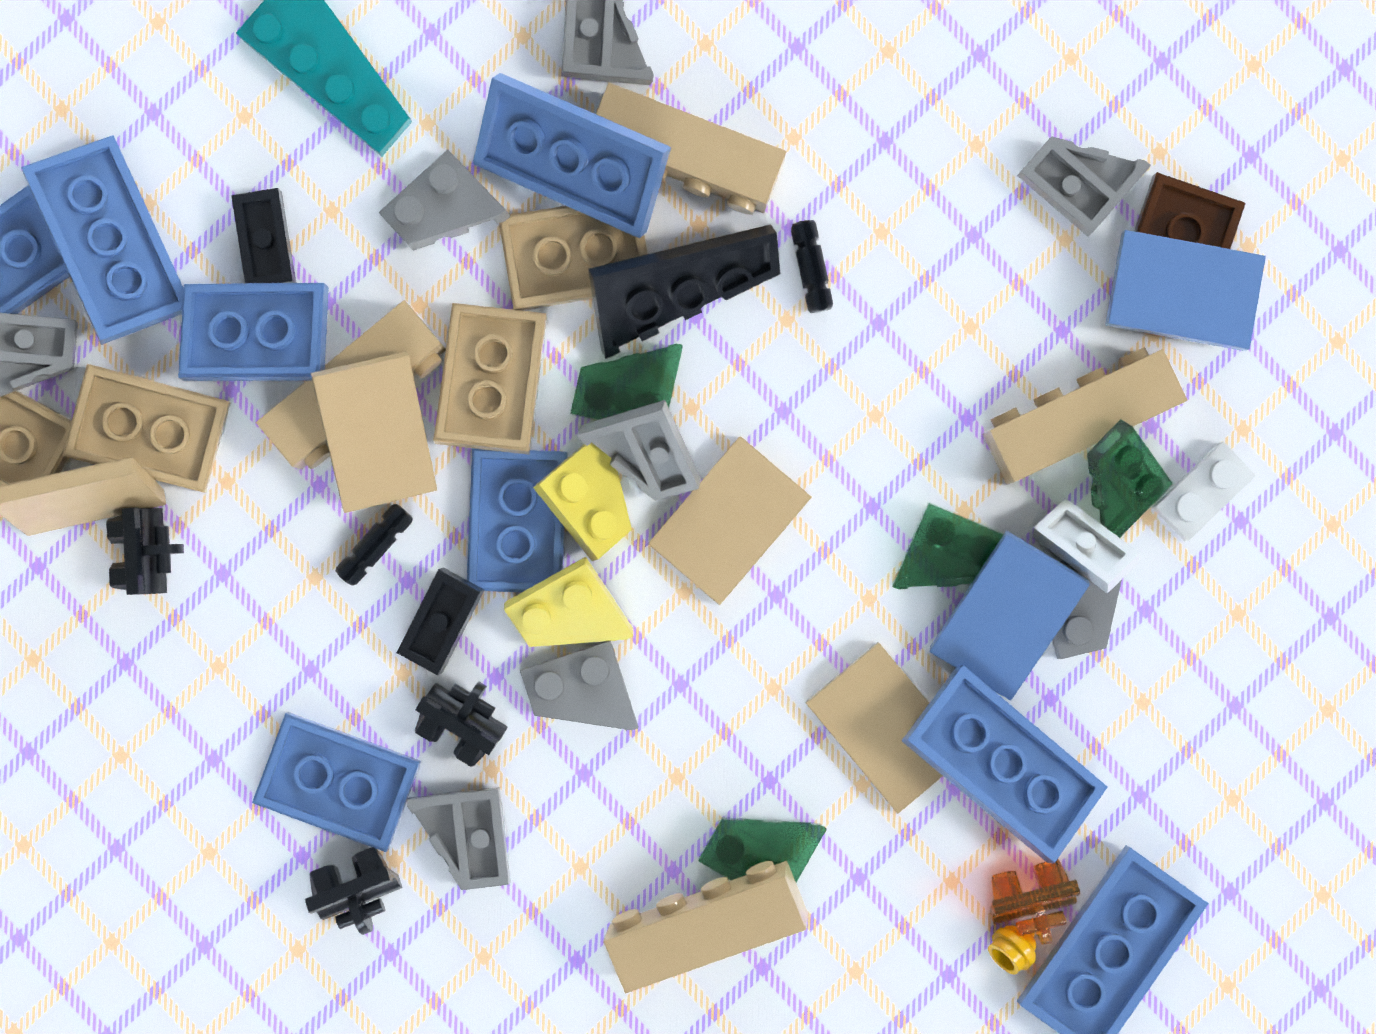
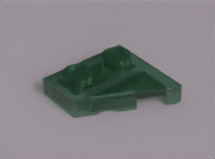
M676 343L668 345L666 348L642 354L635 353L623 356L617 360L581 367L570 414L597 421L663 400L666 401L670 409L683 345Z
M1121 419L1087 453L1088 470L1093 479L1090 489L1092 506L1099 509L1100 523L1121 538L1173 483L1134 427Z
M928 501L893 579L892 587L902 590L908 589V587H954L959 584H971L1004 533Z
M721 817L700 853L698 862L727 877L729 880H734L745 876L746 871L756 864L772 861L776 865L787 861L797 883L827 828L821 823Z

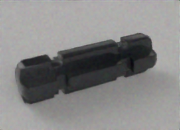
M804 220L794 223L791 227L793 244L798 245L795 253L803 289L808 291L805 295L808 311L810 313L828 311L832 309L834 303L831 289L826 288L829 280L821 245H817L816 242L819 238L816 222L814 220Z
M391 505L381 516L384 520L381 523L376 522L351 550L354 554L351 557L346 556L336 567L335 572L347 584L351 586L357 585L367 574L365 569L368 566L373 567L397 540L395 535L398 532L403 533L412 523V516L400 505Z

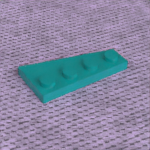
M263 0L236 32L243 42L381 157L386 154L412 123L408 114L325 0Z

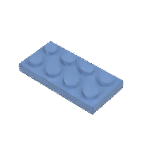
M499 73L491 78L473 164L640 239L647 233L671 147Z
M114 135L21 167L101 345L182 315L184 288Z
M964 665L957 666L902 739L905 745L1047 863H1055L1108 788L1106 784Z
M1125 845L1017 999L1018 1004L1059 1034H1118L1209 903L1134 849Z

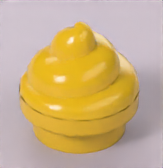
M1008 925L997 929L992 935V943L988 946V952L996 964L1013 975H1016L1020 970H1028L1036 960L1035 928L1029 925Z

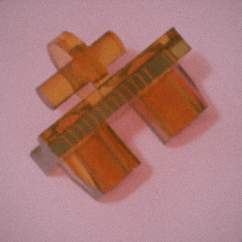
M1059 859L1055 863L1042 862L1034 866L1033 871L1039 887L1036 890L1023 893L1016 871H1007L991 876L993 901L991 902L989 912L993 925L1032 916L1030 919L1016 922V928L1020 936L1036 932L1041 945L1052 943L1050 928L1066 925L1063 911L1046 914V912L1076 904V896L1081 894L1077 880L1069 881Z

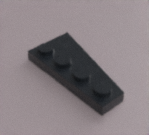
M769 224L589 268L588 272L600 348L605 359L620 353V346L639 337L643 342L659 334L658 328L682 316L686 321L702 313L701 308L721 297L726 301L780 275L777 232L772 225Z

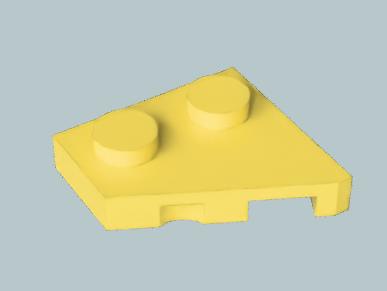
M592 442L588 446L583 444L533 488L589 559L595 561L600 559L625 537L632 528L618 471L610 465L611 458Z
M587 557L580 559L504 603L505 613L529 647L628 640L633 637V627Z

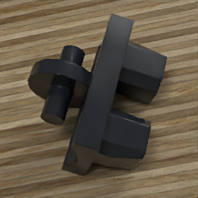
M123 508L122 515L106 521L107 539L110 543L124 544V562L112 563L109 568L110 587L126 590V595L167 593L166 574L171 573V555L184 554V544H170L169 526H164L163 508Z
M480 681L477 682L471 692L456 683L450 691L435 683L427 695L421 698L415 711L420 713L414 730L415 733L429 742L436 743L445 730L460 737L461 739L453 754L458 760L470 767H474L485 754H491L502 739L508 726L492 717L496 708L481 699L487 686Z
M374 847L358 852L351 857L357 878L348 882H342L339 869L335 865H327L311 871L309 877L313 896L305 899L308 913L313 914L316 912L322 920L335 916L339 929L355 924L361 935L373 932L371 917L386 911L385 905L379 897L403 888L399 875L388 868L380 851Z

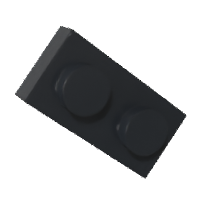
M279 188L231 195L245 283H296L282 191Z
M444 567L438 569L396 653L437 676L442 674L485 590Z

